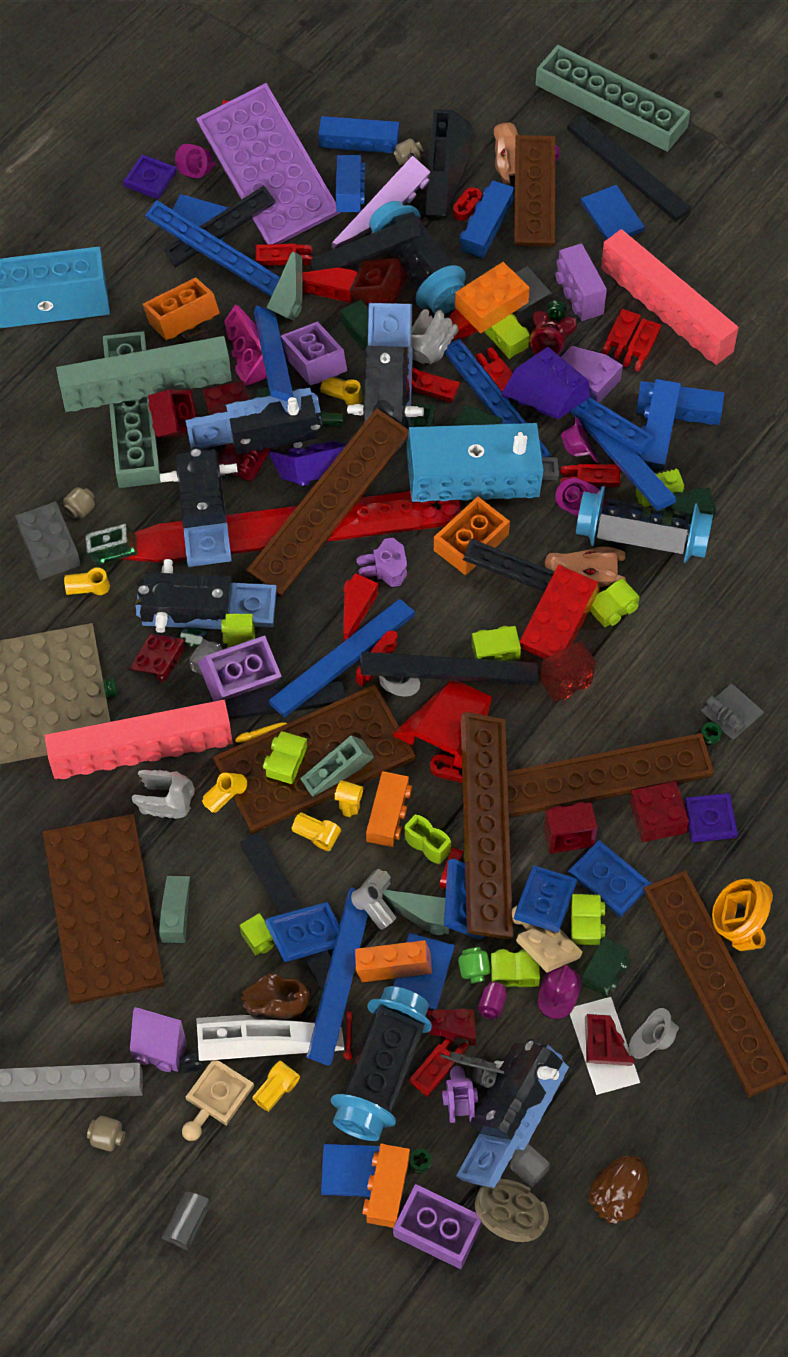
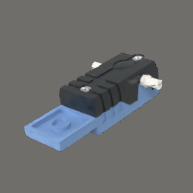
M369 303L364 405L354 404L347 407L348 414L364 415V423L376 408L408 430L411 417L424 415L423 407L411 406L412 304Z
M310 388L297 389L292 391L293 397L289 398L288 402L272 396L257 397L252 400L226 405L227 412L215 413L209 416L185 420L191 448L199 447L204 449L233 443L236 455H240L242 452L249 453L253 450L259 451L266 447L269 449L293 444L294 447L300 448L303 441L317 439L318 432L322 429L318 396L311 393Z
M193 447L189 453L176 455V471L160 473L161 483L178 481L188 567L231 562L221 475L238 473L237 464L220 465L218 453L215 449L202 451L199 447Z
M170 559L164 560L161 573L145 572L144 579L138 582V600L135 603L136 616L141 618L142 626H156V631L160 633L165 632V627L221 629V621L226 619V614H253L254 627L274 626L276 585L233 583L231 576L221 577L220 575H214V577H211L209 575L199 576L198 574L173 573V561Z
M528 1039L524 1043H514L503 1062L498 1060L494 1062L497 1064L496 1069L504 1071V1074L497 1072L494 1085L488 1088L487 1096L483 1097L482 1105L478 1106L475 1117H472L469 1123L479 1135L456 1175L461 1181L495 1188L515 1149L524 1151L545 1110L552 1101L557 1088L564 1079V1075L569 1067L563 1062L562 1055L555 1052L548 1044L540 1045L534 1039Z

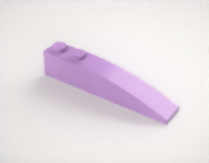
M412 156L333 241L331 248L341 247L372 231L369 226L370 219L374 212L382 205L391 201H400L403 205L405 202L410 203L417 195L415 193L419 187L423 189L430 181L428 179L430 171Z

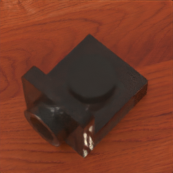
M198 324L193 329L181 333V336L188 342L210 339L208 330L202 324Z

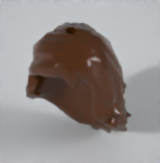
M269 973L242 991L243 997H241V1001L244 1002L242 1007L246 1008L250 1015H264L268 1019H290L302 1014L306 1009L310 992L300 980L294 978L283 979L280 975Z
M620 1156L612 1161L597 1179L592 1182L589 1202L594 1205L593 1211L599 1212L598 1216L605 1218L608 1223H618L629 1218L634 1219L636 1214L639 1213L642 1197L645 1196V1191L649 1184L648 1169L642 1159L636 1156Z

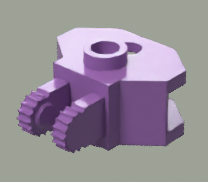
M394 538L384 539L380 547L373 550V554L362 555L357 558L359 566H367L359 569L360 576H376L377 579H382L391 587L400 586L407 576L404 546Z
M456 1065L450 1069L451 1080H446L447 1090L442 1091L443 1105H448L450 1123H455V1116L468 1115L469 1121H471L472 1117H475L474 1103L478 1102L477 1088H473L471 1078L465 1077L464 1068Z

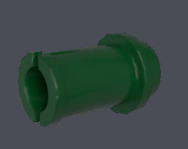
M322 410L320 415L322 427L323 425L342 427L343 413H325Z

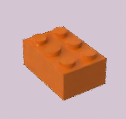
M502 262L456 291L455 308L480 333H483L529 303L530 287Z
M196 277L142 304L149 324L165 340L175 338L178 334L193 329L196 325L211 320L220 313L213 292Z
M477 496L434 536V551L466 576L476 566L463 560L470 539L496 548L509 535L510 521Z

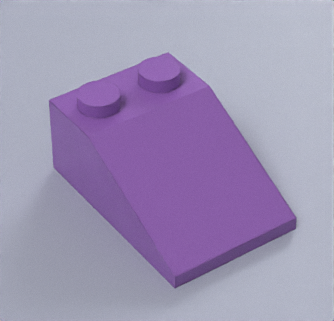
M571 346L561 356L562 359L588 379L590 397L599 403L621 380L623 365L605 354Z
M135 1007L133 1010L130 1042L132 1058L141 1065H148L149 1063L156 1065L158 1069L165 1072H170L171 1070L178 1072L181 1064L180 1058L184 1056L187 1048L181 1020Z

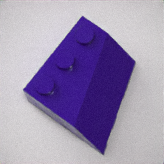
M547 347L515 369L502 392V397L506 399L513 398L521 405L525 406L528 404L535 407L538 412L559 419L590 398L589 381Z
M330 441L307 446L308 450L295 447L289 448V453L283 454L271 451L269 454L281 479L298 483V486L311 484V480L317 479L318 481L346 447L347 443Z

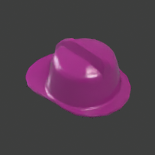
M183 144L176 151V167L185 176L201 178L209 174L213 166L217 165L213 161L211 152L200 146Z
M575 418V424L561 434L565 449L576 457L590 454L599 463V459L588 441L583 425L578 418Z
M569 478L558 485L555 493L556 502L562 509L578 516L583 492L597 494L599 489L581 479Z
M567 965L547 972L538 994L539 1009L545 1016L551 1019H561L572 1012L581 990L579 974Z

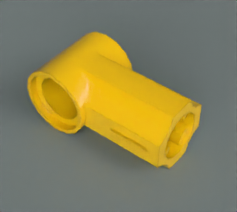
M330 377L322 381L321 393L342 399L347 405L360 404L362 402L361 385L357 380L350 379L345 381L336 377Z
M93 568L88 573L65 575L64 577L67 595L93 592L96 595H104L110 589L106 572L101 568Z
M236 773L220 774L217 784L203 796L202 802L204 806L211 812H218L234 795L242 794L246 790V778L244 775Z
M340 780L336 789L335 800L339 801V809L342 810L343 815L351 817L359 812L363 786Z
M300 812L294 820L292 832L312 840L317 847L330 851L341 832V828L331 821L324 820L321 822Z
M279 1061L271 1069L265 1083L254 1094L253 1100L258 1106L269 1112L285 1092L288 1093L295 1087L300 1079V1075L285 1063Z

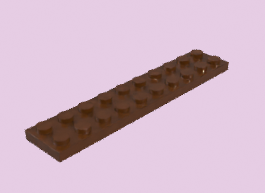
M376 408L249 566L247 573L262 584L276 585V594L282 597L406 442L409 430Z
M464 712L461 714L467 934L510 939L513 937L505 719Z
M699 733L507 771L509 817L549 810L554 806L564 807L577 802H589L629 794L632 790L674 781L679 784L713 777L714 770L703 735Z
M683 871L644 887V894L748 1097L750 1098L788 1082V1065L719 933L715 930L714 924L687 872Z

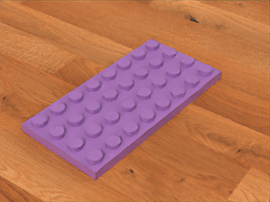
M267 83L196 118L197 123L241 200L263 185L274 198V205L252 218L266 244H281L340 213L336 212L335 200Z

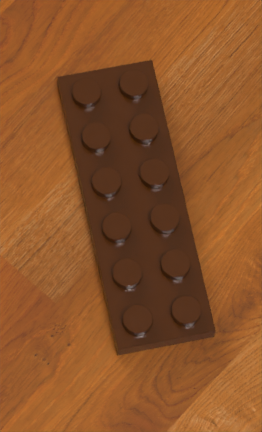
M516 135L514 246L554 247L555 136Z

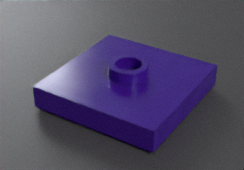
M142 154L123 181V185L126 188L159 200L177 173V167Z
M730 793L684 798L685 811L689 820L688 827L691 843L737 838L738 833Z

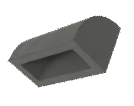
M184 1192L161 1239L188 1251L210 1208L209 1199L196 1193Z

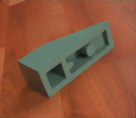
M292 251L267 308L294 320L295 317L299 316L302 309V256Z
M349 736L300 779L311 796L314 797L339 783L340 780H344L358 772L374 756L362 739Z
M167 876L159 930L162 943L186 942L190 876Z
M383 889V901L387 906L425 931H430L434 935L449 934L450 928L444 926L445 898Z

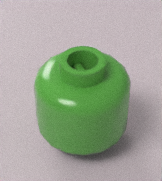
M480 947L463 950V955L458 958L462 978L470 979L471 984L485 981L484 976L491 973L487 952L481 951Z

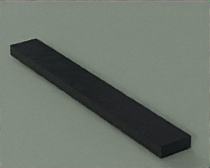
M583 115L568 124V131L675 222L690 212L691 207Z
M361 652L360 655L361 675L537 685L539 681L537 662Z
M261 832L240 841V846L278 914L281 915L303 909ZM327 950L303 957L322 993L331 962V957Z

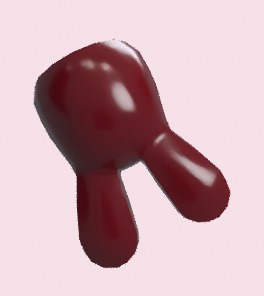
M543 311L535 312L532 318L534 329L529 341L532 351L538 354L549 347L559 355L565 346L566 336L570 335L577 327L575 318L565 317L560 323L549 320L547 313Z

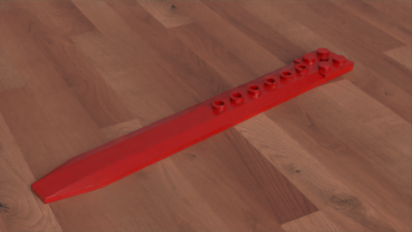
M411 491L362 497L326 542L443 527L461 512L459 500L412 502ZM436 503L442 504L441 509L437 510L436 507L432 506ZM297 506L226 515L231 554L263 550ZM182 521L157 524L117 538L119 558L122 560L164 563L165 559H170L173 562L187 560Z

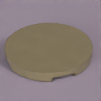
M500 1179L495 1188L482 1186L475 1199V1210L481 1222L494 1234L510 1241L529 1242L539 1238L549 1220L545 1203L540 1202L530 1192L531 1189L516 1181Z

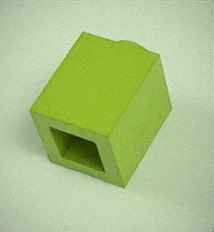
M260 913L239 925L242 937L255 956L260 953H267L275 945L265 920Z

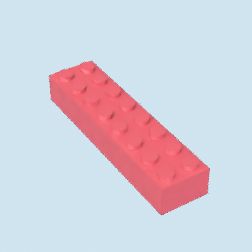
M622 229L604 242L601 263L603 271L613 277L620 286L626 288L634 298L639 299L648 310L653 311L659 316L662 322L672 327L676 334L685 338L693 348L699 350L707 360L712 361L715 365H718L734 352L739 328L736 324Z
M225 700L44 735L54 779H67L78 774L88 775L98 770H113L118 766H133L143 761H158L164 757H179L184 753H199L209 748H224L229 744H233Z

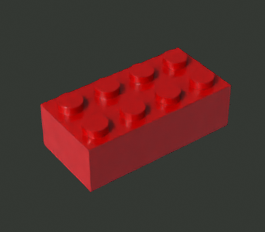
M558 564L520 640L521 649L558 666H562L600 590L599 582Z

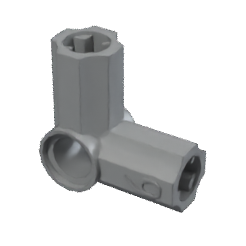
M376 869L360 888L352 892L351 899L354 906L359 910H365L378 928L382 930L396 919V916L382 899L383 889L386 890L389 887L391 877L387 871Z

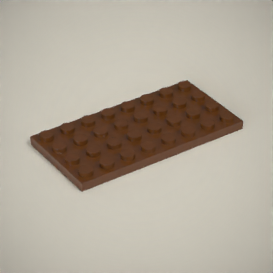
M374 684L213 757V762L220 774L236 773L242 774L246 778V790L242 794L234 795L232 798L251 834H254L335 797L339 783L313 797L300 778L349 736L362 739L374 756L358 772L343 780L356 785L364 784L381 776L382 771L390 772L416 760V755L408 743L392 736L399 726ZM281 731L307 738V750L293 784L266 777V769H263L266 756H270L273 752L271 749L272 741L275 736H279Z
M134 814L43 831L70 1004L73 1005L165 986Z

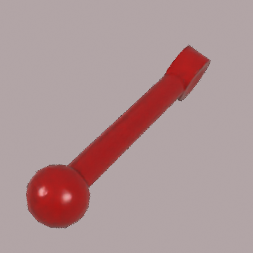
M347 1011L346 1052L344 1053L346 1060H351L353 1057L351 1052L352 1011Z

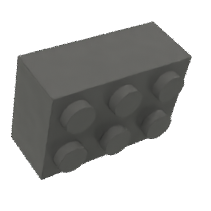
M56 501L15 516L19 531L39 580L81 566L78 552Z

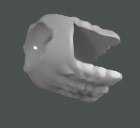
M423 309L412 326V359L421 364L439 362L444 355V351L459 330L456 324H452L450 318H444V313L441 310H438L434 318H432V315L429 316V311Z
M141 770L138 772L139 777L142 778L141 781L145 783L144 786L147 789L169 790L166 797L133 795L132 802L139 807L142 814L174 819L185 817L191 809L190 802L195 793L193 782L177 771Z

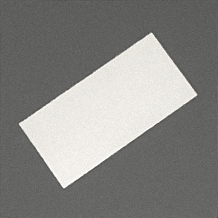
M611 997L574 1007L570 1017L585 1062V1016L587 1014L611 1015L617 1032L621 1034L625 1041L623 1045L629 1056H631ZM586 1063L596 1095L640 1083L634 1064L626 1066Z

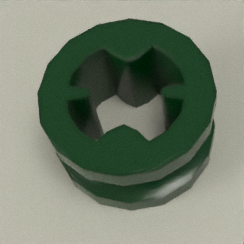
M551 301L548 305L547 315L554 320L563 319L566 314V304L562 301Z
M111 677L110 680L103 679L106 699L111 695L117 697L114 677Z
M709 722L702 727L701 733L705 744L715 745L720 741L722 730L718 724ZM715 732V735L707 736V733Z
M416 1149L411 1153L409 1165L412 1171L422 1174L430 1169L431 1155L428 1151ZM420 1156H423L424 1162L427 1161V1163H422L421 1166H417L416 1161L413 1160L419 1159Z

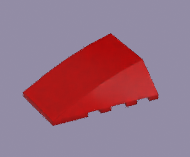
M450 680L402 724L392 736L412 746L417 737L455 755L453 765L462 769L461 714L469 712L488 716L492 696L458 680Z

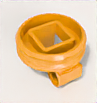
M744 878L730 883L719 894L713 907V924L715 930L720 935L732 941V947L739 951L759 949L765 945V934L761 928L770 912L773 900L771 888L762 881L756 882L752 879ZM740 903L746 907L745 916L735 919L737 904Z

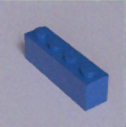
M321 116L318 134L319 148L393 153L396 151L395 147L399 140V122Z
M337 155L336 212H360L361 204L365 203V163H361V155Z
M492 180L490 186L485 188L482 196L483 199L481 202L478 201L474 216H470L466 231L463 230L459 238L461 251L484 258L514 201V187Z
M656 379L655 385H650L648 398H652L650 406L646 405L644 418H648L646 426L642 425V430L654 436L655 442L641 455L637 453L648 467L662 470L665 468L681 383Z
M641 381L636 414L644 415L646 405H651L652 398H648L650 385L654 386L655 383ZM680 386L674 419L720 425L724 392Z

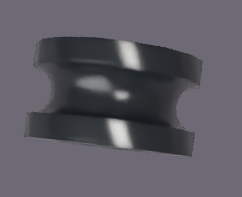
M198 1053L188 1054L180 1058V1063L184 1065L182 1067V1072L184 1073L196 1072L203 1068V1063L199 1061Z

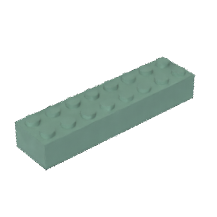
M557 45L537 68L536 85L667 152L688 128L689 110L560 45Z
M144 331L103 336L105 358L147 350ZM148 397L109 404L115 469L119 488L161 483L155 430L152 427L153 420L148 407Z
M224 336L56 367L65 412L100 407L101 405L112 403L117 404L133 399L139 400L148 397V395L166 390L202 388L208 385L232 381L229 355Z

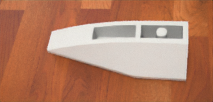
M251 1015L196 1018L199 1061L308 1053L315 1023L268 1019ZM340 1027L335 1051L344 1050L342 1027Z

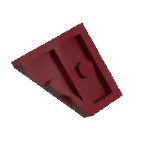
M436 1009L427 1011L426 1018L432 1024L431 1030L427 1033L443 1036L453 1041L456 1040V1037L468 1040V1045L476 1046L474 1009Z
M587 1014L585 1016L586 1063L632 1066L634 1058L632 1055L629 1056L623 1045L625 1041L621 1034L617 1032L611 1015Z

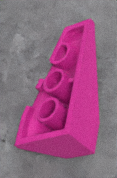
M235 305L224 322L228 339L232 341L234 348L231 352L237 361L235 366L236 373L244 381L245 385L248 386L266 379L267 375L257 326L239 306Z

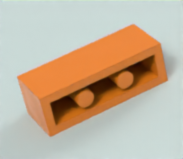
M382 771L366 831L367 842L394 847L395 839H400L402 826H399L400 820L405 819L407 806H404L405 800L410 799L412 792L408 776Z
M426 940L355 949L356 972L362 982L432 974L431 952Z
M380 1144L379 1151H374L372 1166H376L375 1175L369 1176L367 1190H371L370 1200L365 1199L363 1214L367 1215V1223L394 1228L399 1216L410 1149Z

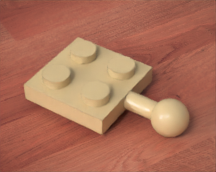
M517 906L512 908V918H514ZM513 919V923L522 924L527 930L519 934L516 941L546 972L580 959L583 952L561 929L557 933Z
M212 1060L186 1096V1100L200 1108L201 1111L193 1121H189L183 1126V1137L188 1141L197 1140L201 1136V1126L209 1115L227 1125L253 1089L254 1083L220 1061Z

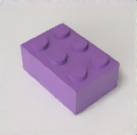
M583 244L559 250V259L557 260L558 271L555 274L558 284H562L566 299H570L574 314H578L581 321L603 315L607 289Z
M318 321L280 336L285 358L309 385L318 384L325 379L338 376L340 373L347 371L344 350Z
M265 636L206 655L198 662L213 702L227 700L265 687L282 677Z
M415 1184L393 1228V1237L462 1269L483 1223L477 1213Z

